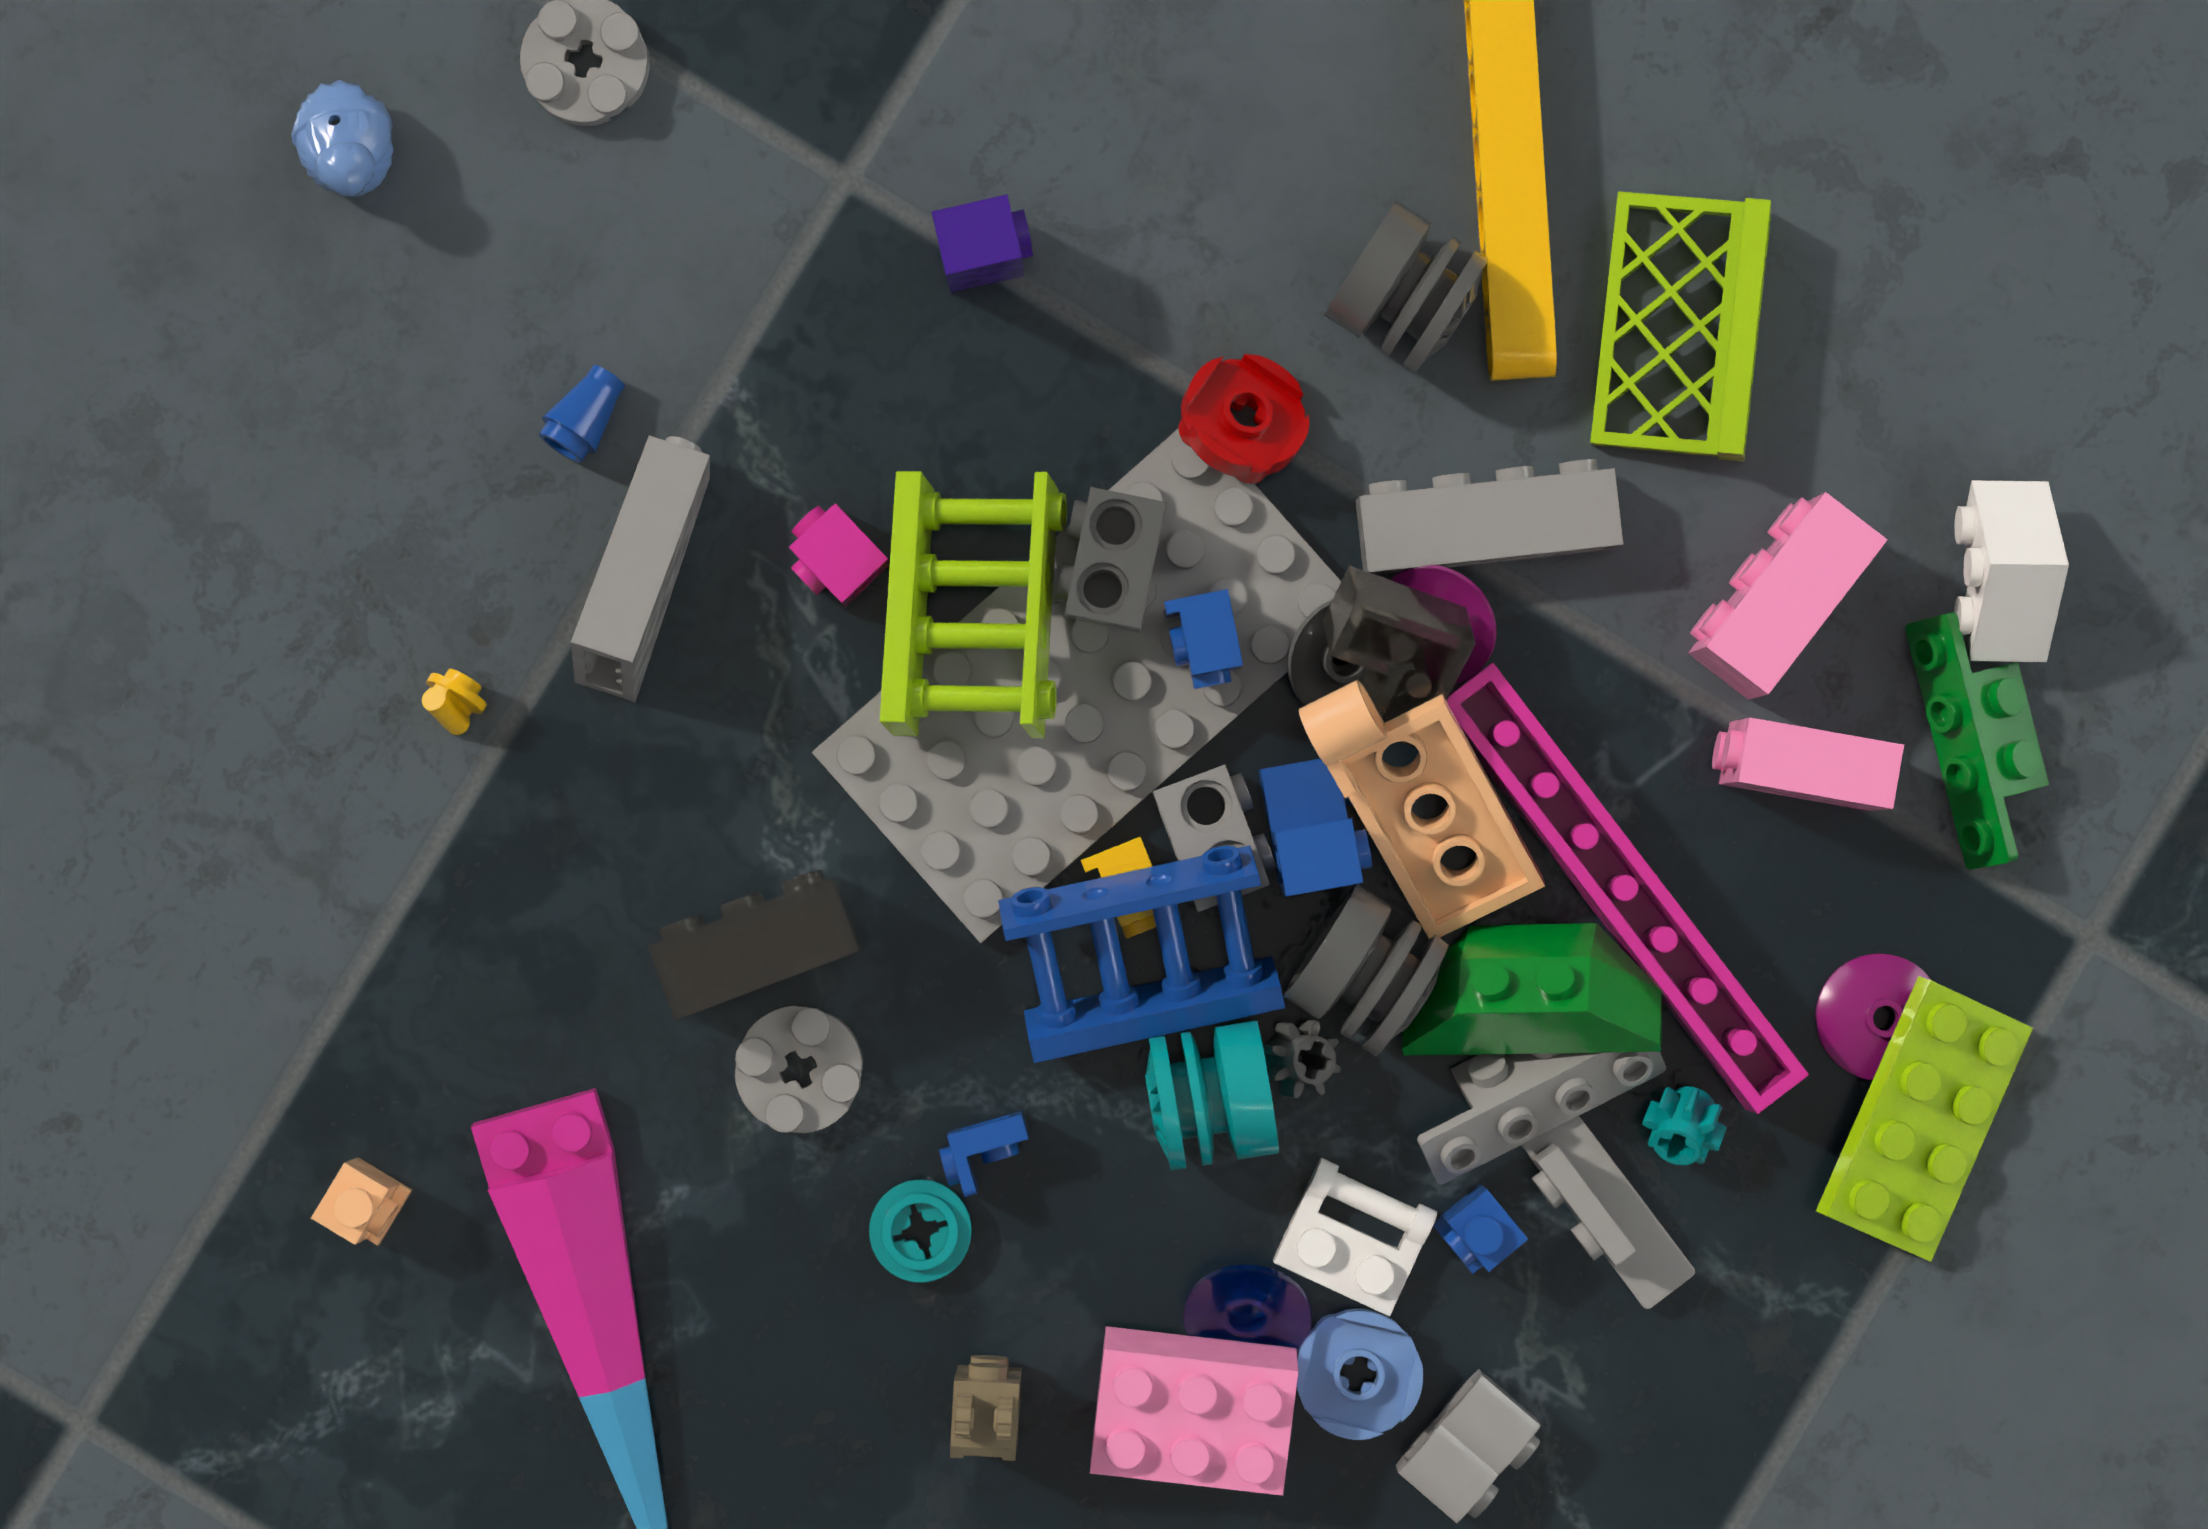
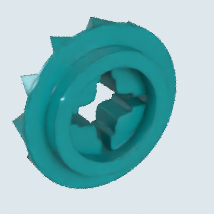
M933 1180L905 1181L885 1193L875 1206L869 1225L871 1247L881 1265L896 1277L911 1282L934 1281L952 1272L965 1257L971 1242L970 1214L956 1192ZM911 1204L916 1205L917 1211L922 1213L925 1221L936 1220L937 1223L944 1220L947 1221V1225L939 1227V1231H935L930 1236V1257H926L924 1248H920L916 1239H894L895 1235L902 1234L903 1230L911 1225L910 1215L913 1213Z

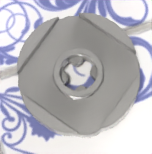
M554 0L547 3L540 10L538 17L528 27L521 45L520 66L528 91L551 116L571 125L597 126L610 121L611 117L620 114L627 106L630 108L640 98L648 80L650 58L649 51L635 20L618 5L608 0ZM582 45H592L594 55L602 58V64L600 68H589L586 77L576 76L575 65L568 62V58L571 52H579Z
M792 1005L766 1014L748 1030L736 1051L735 1081L742 1101L758 1120L768 1124L778 1132L810 1133L830 1126L849 1110L861 1085L863 1057L856 1037L841 1019L819 1008ZM796 1051L801 1059L812 1056L816 1061L817 1067L809 1073L812 1084L809 1086L801 1087L797 1080L787 1083L783 1078L782 1071L788 1067V1061L785 1056L790 1052Z

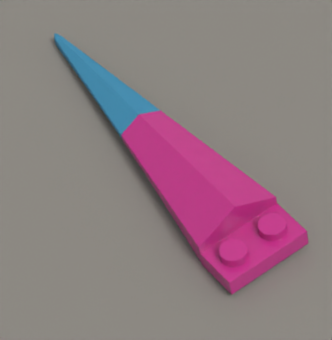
M597 1088L474 1122L471 1130L489 1186V1195L637 1529H668L634 1300L615 1149Z

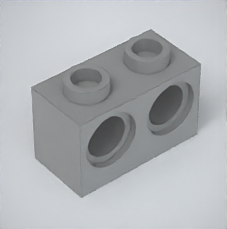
M1222 765L1152 792L1177 861L1202 856L1209 849L1218 846L1240 848L1250 845L1261 886L1243 889L1241 894L1245 895L1270 885L1266 872L1277 867L1264 833L1252 836L1243 812L1254 809L1241 773L1229 776L1226 765ZM1199 788H1211L1220 794L1223 799L1224 810L1217 822L1211 825H1201L1190 817L1187 810V801L1193 791ZM1216 896L1193 900L1197 912L1217 905Z

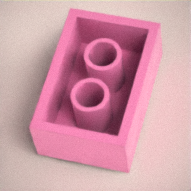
M1827 492L1809 501L1801 497L1795 505L1790 503L1783 510L1767 532L1775 539L1767 551L1762 548L1756 555L1752 553L1748 556L1729 581V584L1736 589L1728 602L1722 600L1717 606L1712 604L1690 632L1698 641L1688 654L1748 700L1769 695L1888 540Z
M1106 1326L1091 1448L1090 1474L1283 1496L1299 1372L1297 1349Z

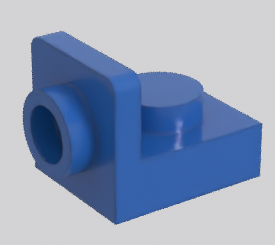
M1023 1110L949 1131L947 1138L950 1146L939 1149L949 1186L960 1183L964 1197L977 1194L979 1189L970 1160L971 1155L980 1153L983 1164L1020 1153L1017 1142L1029 1139V1131Z

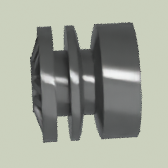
M1395 201L1335 295L1324 316L1358 338L1379 317L1391 323L1380 352L1389 357L1405 332L1416 339L1417 342L1402 366L1416 374L1426 360L1439 349L1445 347L1477 296L1476 292L1481 273L1488 258L1474 251L1458 275L1446 266L1461 241L1452 237L1433 257L1428 256L1422 252V248L1429 234L1431 222L1398 201Z
M1355 884L1311 946L1285 990L1284 997L1317 1019H1320L1330 1011L1340 999L1350 1006L1344 1017L1340 1034L1349 1039L1365 1019L1369 1017L1374 1022L1362 1043V1048L1377 1056L1390 1040L1401 1031L1403 1032L1407 1029L1424 1005L1438 980L1440 963L1449 944L1434 934L1416 956L1410 953V950L1421 931V925L1412 920L1393 940H1390L1382 933L1389 920L1392 906L1362 886Z

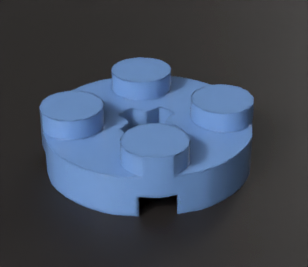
M1354 1308L1326 1315L1305 1335L1298 1348L1299 1372L1297 1391L1304 1409L1324 1430L1331 1434L1352 1440H1366L1382 1435L1384 1431L1392 1429L1400 1421L1405 1420L1412 1413L1420 1398L1423 1385V1365L1413 1340L1395 1320L1380 1312ZM1356 1356L1366 1357L1367 1367L1372 1371H1376L1374 1383L1369 1381L1363 1382L1360 1391L1350 1390L1349 1379L1340 1375L1343 1364H1353Z

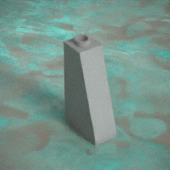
M650 435L648 436L571 640L574 679L577 684L635 702L710 480V455L702 453L701 448L689 440L674 436L662 440Z

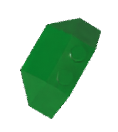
M1597 923L1469 926L1447 949L1440 963L1438 980L1416 1017L1407 1029L1403 1031L1402 1041L1404 1056L1661 1052L1663 995L1652 979Z

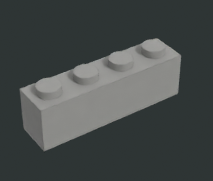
M1586 459L1560 463V474L1535 477L1533 466H1521L1496 470V481L1471 484L1470 473H1457L1433 477V488L1408 491L1407 480H1392L1369 484L1370 495L1359 496L1355 501L1363 575L1368 577L1396 574L1405 569L1428 565L1451 568L1615 550L1623 545L1615 468L1598 470L1597 459Z

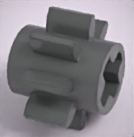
M1301 1019L1297 1027L1293 1023L1277 1022L1275 1023L1277 1035L1268 1044H1263L1269 1080H1282L1280 1086L1281 1096L1299 1098L1303 1090L1308 1094L1323 1095L1325 1094L1323 1082L1332 1073H1340L1341 1068L1336 1064V1054L1334 1048L1339 1043L1338 1038L1319 1037V1021ZM1298 1055H1302L1301 1063L1298 1062Z

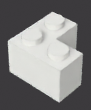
M1972 480L1967 506L1957 507L1954 526L1956 543L1966 546L1964 581L1967 586L1966 596H1958L1955 600L1954 613L1958 617L1960 631L1965 636L1970 661L2047 662L2069 567L2049 482Z

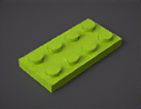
M1918 976L1816 1211L1931 1262L2033 1028L1932 980Z

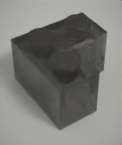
M1352 566L1348 567L1323 618L1330 656L1367 668L1361 683L1384 723L1442 694L1447 701L1476 644L1466 607ZM1399 741L1400 743L1416 748L1414 745L1408 742Z

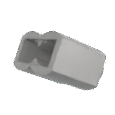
M1478 1369L1455 1393L1437 1418L1430 1423L1396 1464V1468L1403 1478L1456 1523L1467 1513L1476 1518L1495 1498L1499 1489L1492 1483L1508 1465L1517 1470L1535 1452L1540 1444V1440L1534 1434L1541 1425L1536 1417Z

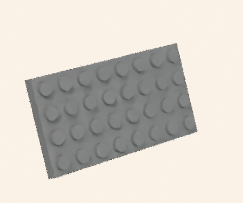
M1178 429L1109 489V491L1167 502L1140 633L1065 618L1067 603L1055 601V595L1062 563L1075 565L1079 540L1068 538L1070 524L1066 527L1065 531L1060 532L1056 536L1048 680L1055 681L1057 707L1055 718L1046 719L1045 738H1031L1020 725V712L929 711L927 717H920L918 736H893L879 722L880 691L812 751L814 756L980 943L1002 925L998 900L1011 898L1015 893L1026 888H1044L1288 672V655L1292 640L1300 625L1314 610L1330 600L1343 596H1353L1348 588L1255 484L1243 483L1236 477L1226 475L1210 467L1197 456L1190 446L1182 441ZM1109 511L1099 519L1096 527L1101 539L1113 545L1127 542L1135 530L1132 519L1122 511ZM1107 573L1093 575L1084 586L1085 598L1091 605L1098 608L1113 606L1118 602L1122 594L1119 581ZM998 587L958 623L1026 624L1028 587ZM1228 589L1243 666L1240 669L1230 670L1232 679L1230 683L1194 690L1188 664L1176 667L1169 629L1180 627L1178 616L1165 617L1164 601ZM933 648L931 655H924L922 679H928L929 685L1022 686L1024 649Z

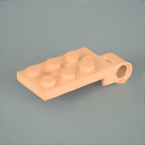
M1356 680L1299 709L1301 721L1314 749L1329 769L1344 798L1349 797L1429 939L1434 934L1442 937L1545 887L1543 875L1443 694L1384 723L1366 689L1359 680ZM1405 741L1418 749L1415 760L1403 767L1391 766L1382 759L1384 750L1395 742ZM1425 794H1437L1447 801V806L1443 813L1431 819L1418 817L1412 812L1411 808L1416 799ZM1454 846H1466L1476 853L1474 861L1468 867L1461 870L1449 869L1440 860L1444 852Z

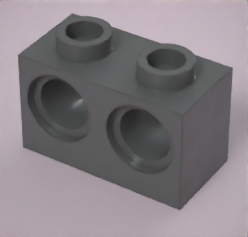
M1090 487L1087 502L1075 500L1068 531V538L1079 540L1075 565L1062 563L1055 595V601L1067 603L1065 618L1140 633L1167 502ZM1109 511H1122L1132 519L1135 530L1127 542L1113 545L1101 539L1096 527L1099 519ZM1107 573L1119 581L1122 594L1116 604L1108 608H1098L1087 601L1084 595V586L1093 575Z

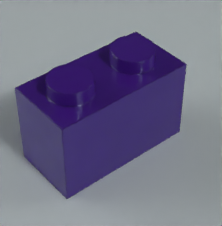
M1008 194L931 212L950 293L1024 276L1022 259L1033 257L1032 242L1024 209L1011 212Z

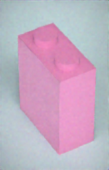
M1749 717L1730 722L1728 732L1719 731L1713 751L1712 768L1721 770L1719 785L1866 811L1888 810L1894 807L1904 745Z

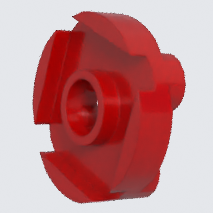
M1244 354L1241 360L1228 359L1222 361L1224 356L1215 358L1198 370L1185 391L1181 403V420L1178 425L1179 435L1182 441L1190 446L1197 456L1215 470L1236 477L1243 483L1255 484L1261 482L1266 475L1279 472L1285 468L1296 456L1307 437L1310 426L1309 414L1305 418V409L1300 401L1304 394L1297 380L1281 365L1268 358L1252 354ZM1245 405L1252 408L1256 412L1253 416V422L1258 426H1243L1234 419L1235 416L1231 413L1230 407L1237 411L1242 410Z

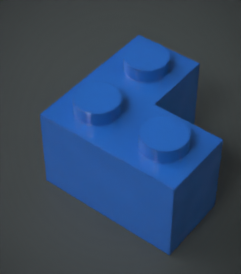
M1315 759L1258 770L1273 858L1277 867L1276 874L1280 896H1292L1363 883L1361 869L1372 868L1367 833L1365 829L1354 831L1352 818L1348 819L1346 806L1353 804L1349 797L1344 798L1329 769L1322 760Z

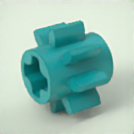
M1684 1086L1675 1090L1670 1087L1665 1088L1660 1102H1650L1642 1123L1645 1127L1652 1129L1647 1143L1648 1146L1654 1147V1150L1662 1159L1675 1165H1689L1695 1161L1699 1164H1704L1709 1150L1719 1151L1727 1129L1725 1125L1717 1122L1722 1110L1721 1105L1715 1104L1709 1094L1695 1087Z

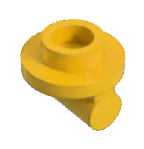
M448 669L445 676L431 673L426 681L430 688L422 696V705L452 735H461L466 732L470 726L469 716L471 713L482 714L487 706L486 702L478 696L482 689L481 685L457 670Z

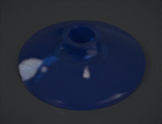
M1233 1265L1207 1274L1191 1288L1185 1300L1183 1320L1188 1336L1292 1347L1298 1350L1309 1335L1312 1323V1310L1305 1292L1294 1280L1285 1274L1258 1265Z

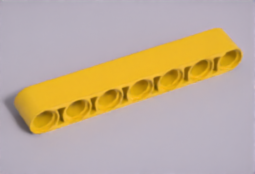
M1464 0L1480 254L1488 258L1481 275L1489 378L1491 381L1555 377L1557 366L1534 0Z

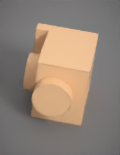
M357 1157L344 1162L311 1219L354 1245L367 1239L378 1246L412 1192V1189Z

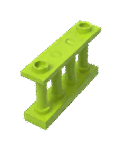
M896 471L879 722L893 736H918L920 717H927L929 711L1020 712V725L1031 738H1045L1046 719L1055 718L1057 707L1056 684L1054 680H1048L1056 531H1065L1068 514L1066 494L1059 493V489L1048 472H1035L1033 499H941L940 493L934 492V488L921 471ZM941 524L1032 525L1030 560H937L935 554H930L932 530L938 531ZM937 586L1028 587L1026 624L934 623L931 616H926L928 592H935ZM933 648L1024 649L1022 686L929 685L928 679H922L924 655H931Z

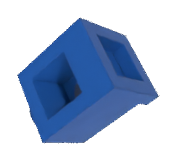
M1228 589L1164 601L1165 617L1178 616L1180 627L1169 629L1176 667L1188 664L1194 690L1232 682L1230 670L1242 668L1243 661Z
M1478 1184L1437 1218L1433 1225L1472 1274L1482 1266L1490 1272L1528 1240L1516 1223L1482 1184Z

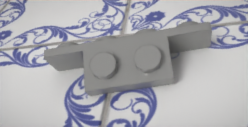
M1660 1052L1478 1054L1450 1069L1471 1109L1420 1134L1417 1141L1437 1183L1442 1185L1662 1074L1666 1070V1066Z
M1580 1116L1521 1145L1540 1170L1538 1174L1532 1177L1536 1186L1554 1209L1565 1203L1579 1222V1224L1571 1229L1578 1242L1594 1261L1601 1255H1604L1641 1306L1646 1309L1652 1308L1694 1276V1267Z

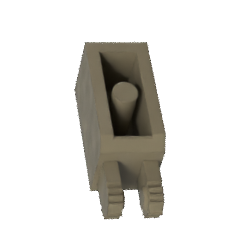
M973 1355L969 1365H958L953 1388L950 1458L983 1456L1001 1457L1005 1461H1016L1022 1368L1009 1367L1008 1357Z

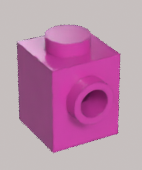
M836 503L826 512L819 505L816 506L791 531L798 539L789 548L799 558L791 569L816 595L827 587L845 607L890 566L889 559Z

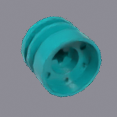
M1257 1020L1215 1027L1213 1057H1200L1196 1042L1191 1032L1188 1031L1180 1033L1184 1061L1170 1064L1165 1036L1149 1038L1150 1052L1145 1079L1155 1138L1159 1141L1169 1160L1170 1171L1186 1169L1183 1139L1197 1137L1202 1166L1212 1164L1214 1134L1227 1133L1237 1160L1279 1153L1273 1101Z

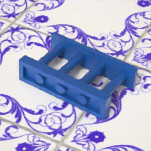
M1218 846L1209 849L1202 856L1052 889L1041 887L1026 888L1018 891L1011 898L998 900L1005 941L1026 937L1041 1002L1037 1008L1024 1010L1033 1062H1042L1284 1009L1285 1004L1281 984L1273 957L1257 959L1254 958L1241 894L1243 889L1261 886L1251 846L1240 848ZM1216 896L1229 963L1224 967L1196 973L1191 971L1178 904ZM1152 909L1166 977L1160 981L1132 986L1128 984L1114 917ZM1089 923L1103 991L1100 994L1070 1000L1065 996L1051 931Z

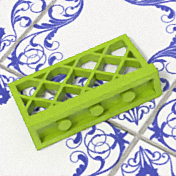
M1618 191L1590 440L1591 445L1718 457L1719 460L1744 462L1772 213L1771 200L1745 198V202ZM1630 208L1656 210L1672 229L1643 252L1627 233ZM1670 212L1691 214L1678 223ZM1704 215L1731 217L1729 240L1708 257L1705 256L1685 231ZM1679 236L1699 260L1700 264L1671 286L1650 259ZM1627 245L1637 258L1624 267ZM1727 254L1725 276L1723 277L1714 264ZM1644 265L1665 292L1636 315L1620 296L1622 281ZM1707 270L1723 289L1722 303L1702 320H1699L1678 293ZM1672 299L1693 324V327L1664 349L1643 324V321ZM1620 307L1630 321L1617 330ZM1720 317L1718 340H1716L1707 327ZM1637 328L1658 355L1629 378L1614 360V350L1616 343ZM1700 333L1716 352L1715 367L1693 384L1671 356ZM1665 362L1687 389L1657 412L1636 387V384ZM1613 370L1623 384L1610 393ZM1713 380L1710 404L1699 390ZM1629 390L1652 417L1632 434L1605 432L1608 407ZM1693 396L1709 415L1707 440L1680 439L1664 419ZM1658 424L1667 437L1648 436L1645 434Z

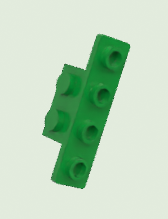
M1954 612L1908 623L1905 630L1910 653L1914 662L1965 866L1967 869L1973 870L2016 861L2018 859V852L2004 798L2049 785L2019 664L2014 662L1972 673L1958 617Z

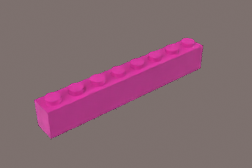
M1491 663L1484 667L1476 675L1446 696L1445 700L1482 767L1623 951L1661 990L1663 1003L1745 1110L1759 1114L1806 1078L1809 1074L1495 664Z

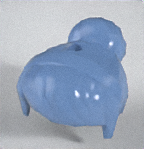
M337 80L332 84L321 83L313 93L307 95L306 100L301 103L300 109L296 113L291 137L292 143L297 149L301 165L306 168L307 175L313 178L315 184L320 185L324 190L332 191L341 196H363L374 191L382 183L392 165L394 149L391 130L393 129V122L383 102L376 100L373 96L366 95L359 84L347 83L342 80ZM340 120L338 124L331 125L333 121Z

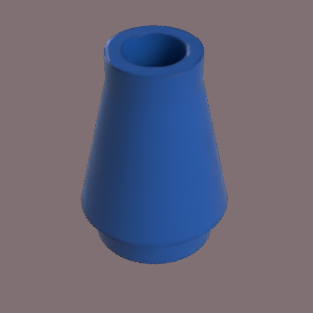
M593 365L588 374L542 417L545 425L540 431L539 437L564 457L576 463H582L588 453H596L616 401L625 388V384L608 370L598 365Z

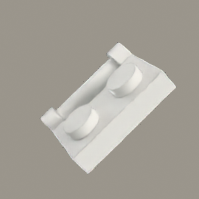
M1320 1158L1277 1249L1273 1262L1390 1317L1417 1256L1434 1225L1437 1211L1423 1204H1419L1417 1208L1407 1205L1337 1172L1339 1165ZM1326 1195L1405 1231L1398 1247L1396 1248L1319 1212Z

